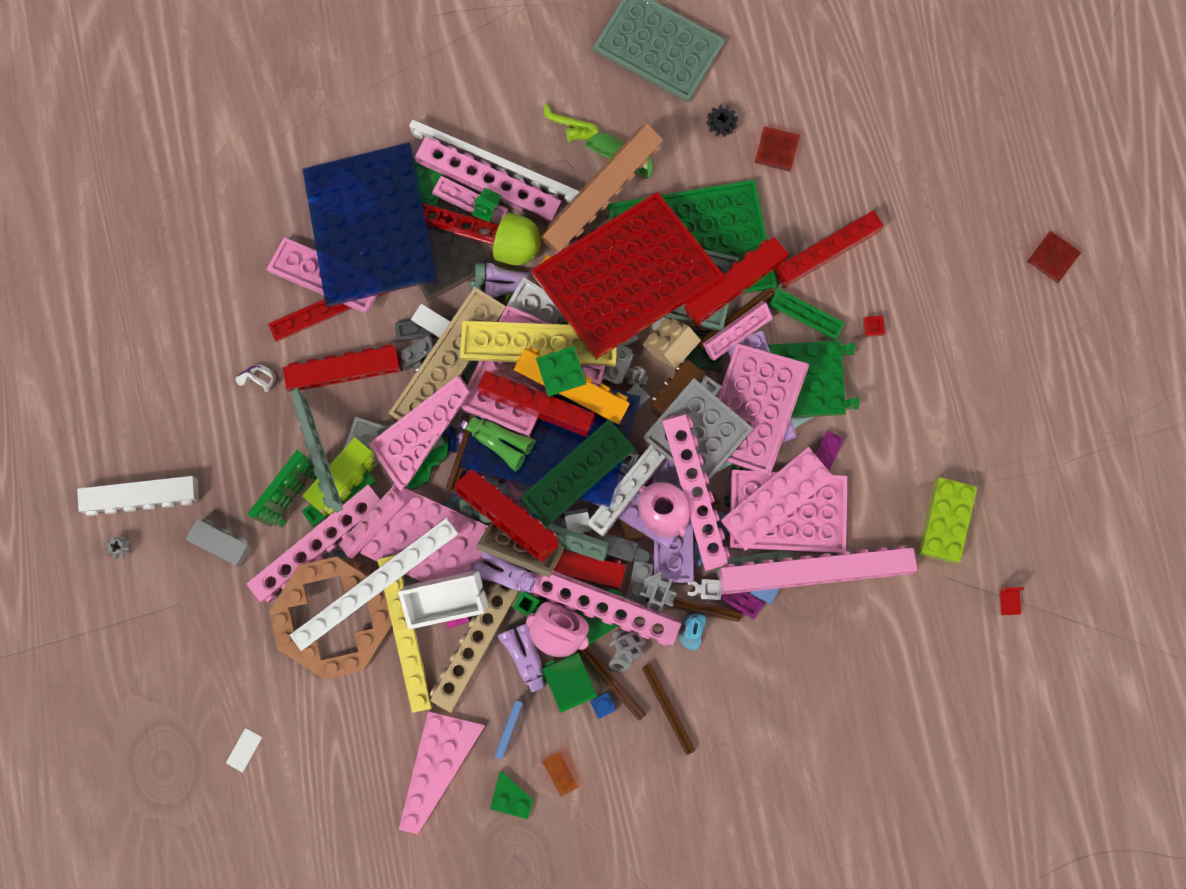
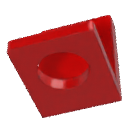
M1024 587L999 589L1001 615H1021L1020 591L1025 590Z

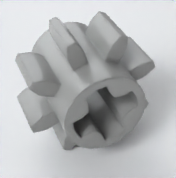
M634 366L633 370L628 368L625 374V379H628L626 384L630 387H634L636 384L645 387L649 378L646 376L647 371L638 366Z
M119 535L118 539L111 536V541L105 544L109 549L106 553L113 554V559H118L119 555L122 558H126L125 554L131 551L128 546L130 541H123L124 536ZM117 545L121 546L120 550L116 549Z

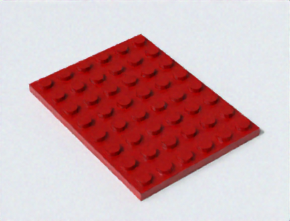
M658 192L531 269L533 277L595 360L724 279V274Z

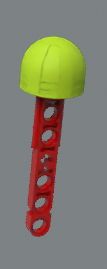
M394 197L389 201L391 213L395 216L402 218L407 216L412 221L494 245V259L510 265L526 264L536 257L541 247L538 227L530 219L523 216L507 213L500 224L420 202H410L409 199L403 197ZM396 203L403 204L402 208L398 210L394 209L393 206ZM413 208L420 209L418 214L410 213ZM430 213L437 214L435 219L427 218ZM465 223L472 224L470 229L462 228ZM482 228L489 229V232L485 235L479 233Z

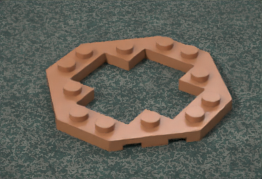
M339 556L298 565L269 612L278 650L323 679L363 671L392 626L383 590L367 602L373 628L354 632L358 651L322 659L318 640L302 651L299 649L290 634L295 632L290 607L309 603L304 584L341 576L344 592L347 593L368 577L366 573L348 564Z

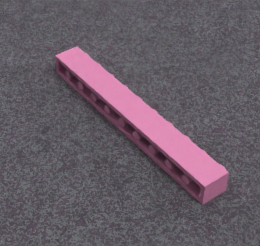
M906 545L895 547V550H888L887 547L876 549V552H869L868 549L857 551V554H850L849 551L838 553V556H831L828 553L819 555V558L802 556L800 560L783 558L781 562L764 560L762 564H754V562L742 563L743 566L726 564L723 565V568L718 573L721 594L724 595L910 575L918 570L914 548H907Z

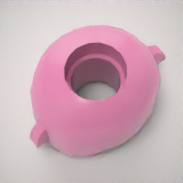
M657 482L648 487L642 485L638 489L641 492L638 500V509L646 527L659 536L669 539L678 535L681 537L686 535L685 529L688 526L690 515L684 493L677 486L665 482ZM660 504H668L673 510L669 514L662 515L658 514L655 508Z
M545 602L540 605L536 613H531L527 617L526 624L530 627L529 632L532 642L538 649L550 656H570L578 649L583 650L588 646L589 640L586 636L589 627L586 620L577 612L567 609L564 605Z

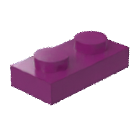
M827 430L815 455L829 471L845 438Z
M748 592L724 594L721 597V600L753 620L764 602Z

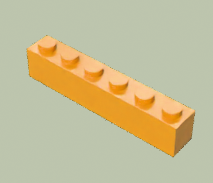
M531 346L529 349L525 348L514 370L544 385L536 361V357L541 356L539 355L540 351ZM585 374L586 385L559 393L617 424L620 423L630 404L627 401V396L619 392L615 395L609 391L611 388L602 383L599 386L592 383L593 379Z

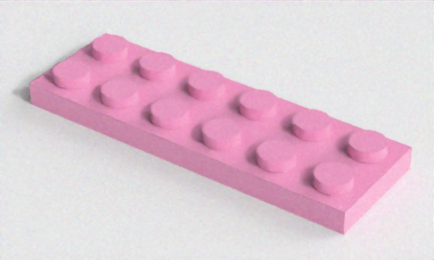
M285 237L267 267V271L365 314H368L384 284L382 278Z
M808 447L721 519L720 522L742 549L746 551L834 476Z

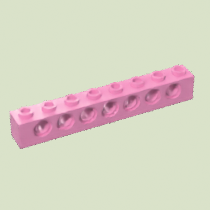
M425 137L415 156L417 163L482 193L484 188L500 194L502 203L548 225L555 218L561 206V201L556 195H547L537 186L530 187L520 178H511L503 170H494L486 162L480 163L475 161L474 157L469 154L463 155L458 153L457 149L452 146L446 147L441 145L440 141L435 138L429 139ZM436 153L443 154L441 159H436L433 156ZM453 161L460 162L458 167H453L450 164ZM469 169H475L477 173L475 175H470L467 173V171ZM486 177H492L494 181L492 183H487L484 181V179ZM503 185H509L511 189L509 191H504L501 189V187ZM520 193H526L528 197L526 199H521L518 197V195ZM540 200L543 201L545 205L543 207H538L535 205V202Z
M685 412L662 418L681 488L688 502L689 515L705 571L728 564L727 558H730L728 548L722 545L721 540L725 538L722 528L718 529L716 522L720 521L717 510H713L711 503L714 502L712 492H707L706 484H709L707 474L701 471L700 466L704 464L701 454L696 453L695 447L698 446L696 435L692 436L690 428H693L690 416L686 417ZM679 430L686 432V437L682 440L675 437ZM684 449L692 451L689 458L681 457V452ZM695 468L697 473L695 476L689 477L686 475L687 470ZM694 487H701L702 492L700 495H693L691 493ZM701 505L707 507V511L704 514L697 512V508ZM705 524H711L713 526L710 532H704L702 530ZM710 543H717L718 547L716 550L711 551L707 549Z
M367 485L342 505L343 510L331 514L246 585L260 602L270 603L277 597L276 594L281 589H284L298 565L322 560L324 554L333 552L338 547L337 544L381 500L380 497ZM361 504H367V510L364 513H359L358 509ZM347 516H351L352 523L348 526H345L343 522L344 518ZM332 528L337 530V535L334 538H330L328 535ZM320 540L322 547L319 550H314V543ZM306 553V560L300 563L298 560L299 555ZM290 565V574L284 575V567ZM274 577L276 579V584L274 587L270 588L268 586V581L270 578Z
M531 571L532 577L537 579V583L529 594L536 597L544 596L551 603L558 604L560 602L565 604L567 609L576 611V609L581 610L588 617L594 618L596 616L602 618V621L606 624L613 625L615 623L620 625V628L625 631L631 632L633 630L638 632L639 636L650 639L651 637L657 639L659 644L664 646L670 644L673 646L682 619L659 612L653 608H648L640 603L553 571L550 578ZM543 582H551L553 588L545 589L543 586ZM568 588L571 591V595L564 596L561 593V589ZM586 595L589 597L590 602L582 603L579 597ZM598 603H606L608 605V609L600 610L598 608ZM619 609H623L626 611L627 615L625 617H619L616 614V611ZM637 616H641L645 619V622L637 624L634 619ZM659 623L663 625L664 629L656 631L653 629V625Z

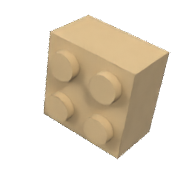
M666 318L649 335L643 345L656 359L676 369L701 340L689 326L675 319Z

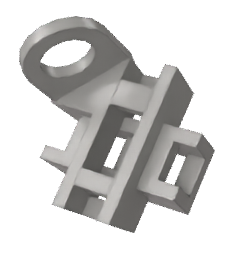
M661 572L644 579V586L642 592H640V596L649 599L647 607L661 612L663 605L673 607L674 597L677 596L676 592L669 590L673 579L661 577Z
M622 629L611 635L614 640L609 644L610 647L615 646L618 650L608 665L615 672H625L632 665L634 659L641 660L643 652L639 647L646 643L645 639L639 636L638 632L630 633ZM613 664H620L623 668H617Z

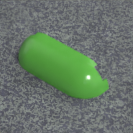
M600 132L591 136L584 146L610 159L625 142L611 134ZM648 156L647 159L649 161L642 168H638L634 172L650 179L653 172V164Z

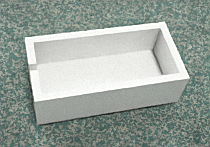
M479 570L406 585L398 591L408 630L483 614L488 609V603L484 590L480 591L483 584Z

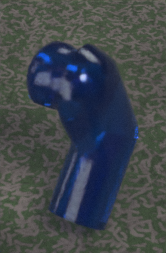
M447 426L443 436H449L448 452L457 453L458 436L453 426Z

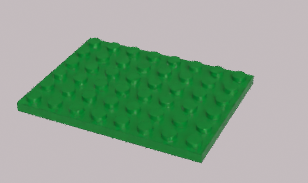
M755 180L660 195L705 250L738 257L739 262H741L749 251H756L760 248L759 245L767 239ZM646 198L608 204L610 220ZM774 270L742 294L764 291L768 288L776 289L777 284Z

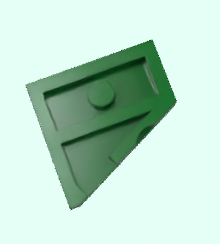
M500 771L490 809L528 820L533 798L525 793L504 772Z

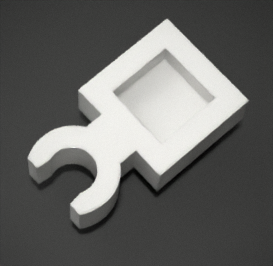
M702 579L701 585H698L695 581L688 582V585L695 586V591L687 592V595L695 596L697 593H701V599L721 600L720 580Z

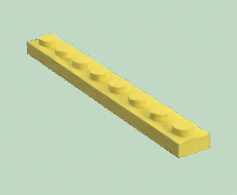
M396 555L377 559L379 568ZM402 576L384 589L410 706L412 713L431 709L432 703L430 701L431 698L415 628L408 630L398 593L405 586Z

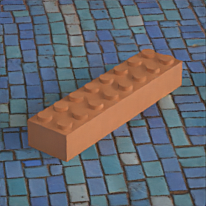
M648 124L640 126L540 233L541 240L553 252H560L570 246L571 243L569 241L574 237L577 238L584 231L582 227L587 223L590 224L597 217L595 213L600 209L603 210L610 203L608 199L616 196L623 189L621 185L629 182L636 175L634 171L642 168L649 161L647 157L655 154L662 147L660 143L663 139Z

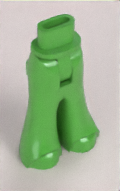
M475 416L466 428L472 432V436L503 458L515 472L522 466L525 459L524 454L528 455L536 442L533 438L513 433L493 422L487 421L484 418L480 420ZM501 441H504V442H507V443L511 444L512 446H514L515 448H517L518 450H520L522 453H520L519 451H517V450H515V449L509 447L508 445L502 443Z

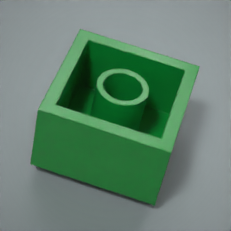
M575 345L536 357L548 396L587 384Z

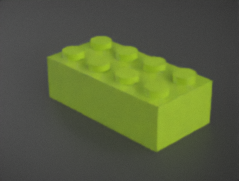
M355 437L329 465L340 500L343 501L351 494L350 490L354 485L358 486L363 481L366 471L370 472L374 469L378 460L373 452ZM317 478L302 497L327 517L335 511L331 507L327 508L322 499L324 495L318 487L319 479Z
M940 477L934 480L917 555L952 564L961 562L977 491L976 486Z

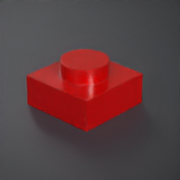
M883 316L863 318L865 337L885 335Z

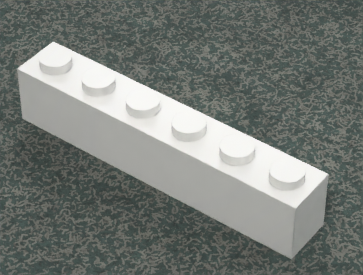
M193 476L77 489L78 510L85 513L86 516H97L98 512L115 514L117 510L134 512L136 508L142 507L143 510L155 509V506L162 505V508L174 507V504L181 503L182 506L193 505V502L199 501L198 479Z

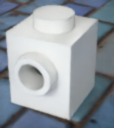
M587 508L564 512L565 518H561L563 528L580 534L591 531V528L587 525L589 521Z

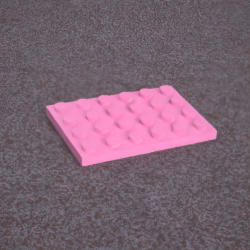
M506 305L499 322L551 324ZM479 361L467 385L471 392L459 409L484 418L517 434L530 437L538 420L537 417L479 395L477 387L485 370L547 394L545 386L515 371L514 368L517 362Z
M737 343L718 399L753 427V430L729 456L726 462L770 476L809 368L807 363Z
M732 470L730 512L778 472H771L769 476L757 471ZM833 475V478L748 549L821 553L846 552L847 476ZM729 533V548H742Z
M393 483L391 489L396 491L405 504L360 552L376 561L377 559L398 555L440 522L448 518L459 534L406 573V575L421 582L470 572L479 561L485 563V560L481 558L482 551L477 549V544L488 526L406 488L400 492L396 484Z

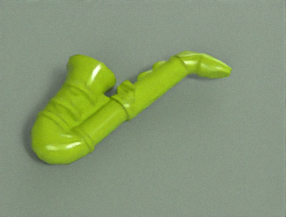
M546 103L544 104V114L547 119L568 126L566 128L568 143L575 140H588L594 134L599 133V129L595 124L554 114Z

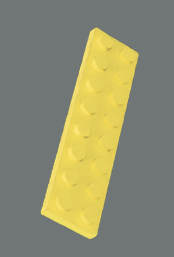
M462 321L460 360L518 362L525 348L529 349L530 346L539 350V355L542 356L575 345L581 365L616 366L617 347L595 360L570 325Z

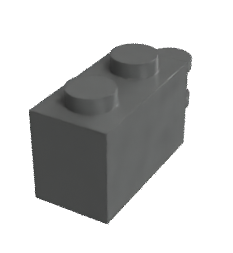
M607 533L603 537L601 535L598 537L599 540L608 542L606 555L608 557L630 564L632 560L646 563L649 560V553L637 548V543Z

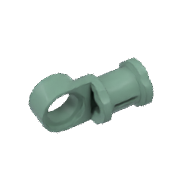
M485 263L475 264V280L468 281L470 293L474 287L483 292V284H485L484 280H486Z

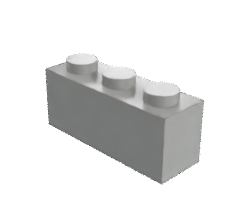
M205 518L203 521L196 519L185 540L241 567L252 547L247 544L248 540L237 536V538L230 536L231 531L223 527L217 529L213 527L215 523Z

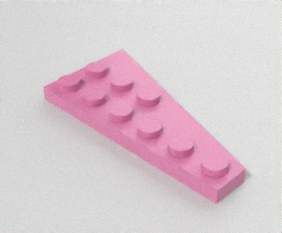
M460 376L455 377L368 444L400 492L405 490L471 391Z
M433 712L427 713L399 830L419 834L486 725Z

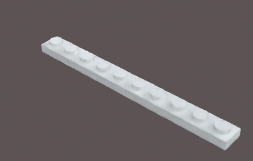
M412 120L409 125L412 135L416 138H435L440 141L441 145L446 147L452 146L457 149L458 153L463 155L469 154L474 157V160L480 163L486 162L497 171L503 170L513 176L514 179L520 178L530 183L531 187L537 186L546 190L548 194L560 196L567 203L579 192L415 120Z
M706 376L701 382L715 396L719 394L722 386ZM650 445L587 522V525L603 537L639 493L638 489L648 482L665 461L666 457Z
M446 518L290 634L291 638L301 651L459 533L449 519Z

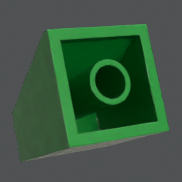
M579 653L563 657L564 660L559 662L554 659L545 663L546 668H543L560 713L598 697Z

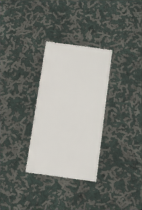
M245 728L226 764L243 773L262 737Z

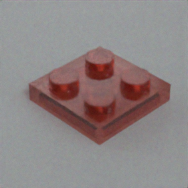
M764 126L754 163L791 172L800 135Z
M1049 231L1027 262L1056 283H1059L1081 252L1052 231Z

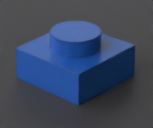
M608 693L590 701L598 719L616 711Z

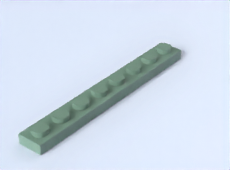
M298 388L290 391L293 398L291 402L297 411L295 415L301 423L300 430L306 439L304 443L310 451L309 458L315 467L313 469L314 474L319 479L318 487L324 495L322 498L327 508L331 507L338 513L343 510V506L308 399Z
M460 499L459 513L490 524L491 521L465 500ZM553 524L545 527L547 530L550 529L555 532L558 544L564 546V549L604 562L607 555L608 542Z

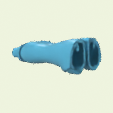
M691 613L683 620L682 625L685 627V631L680 632L679 640L687 649L697 650L701 644L700 636L706 621L703 614Z

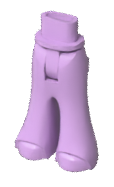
M486 263L485 294L492 298L507 294L512 295L523 277L537 286H541L531 272L513 271L498 267L492 263ZM493 282H514V283H511V284H501V283H493Z
M483 551L481 558L503 569L504 572L495 570L481 561L476 563L472 571L479 570L481 580L496 582L520 592L526 591L531 593L537 583V579L532 577V574L523 567Z
M527 624L516 627L524 645L526 656L522 652L514 628L497 636L512 656L525 684L529 685L531 692L546 687L543 680L545 675L537 648L530 637V627Z

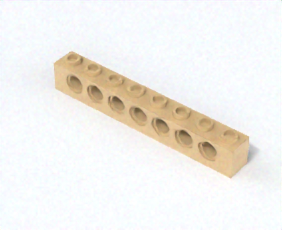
M493 582L488 590L490 595L487 598L488 609L483 614L472 618L469 627H471L468 634H463L459 641L461 647L458 652H453L449 659L452 663L448 669L445 668L440 675L442 680L439 686L435 685L430 693L432 697L431 702L450 713L454 711L511 609V604L519 590H504L499 583ZM495 597L503 599V604L500 607L493 606V599ZM486 614H492L493 622L489 625L483 622V617ZM476 631L483 632L484 637L480 642H476L473 638ZM467 648H471L474 651V656L471 659L464 657V651ZM458 665L464 668V674L460 677L454 673V669ZM449 682L454 685V692L451 694H447L444 689L445 685Z

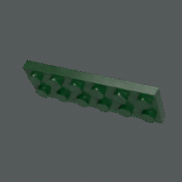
M608 419L520 498L544 526L548 527L629 456L635 448L613 422Z

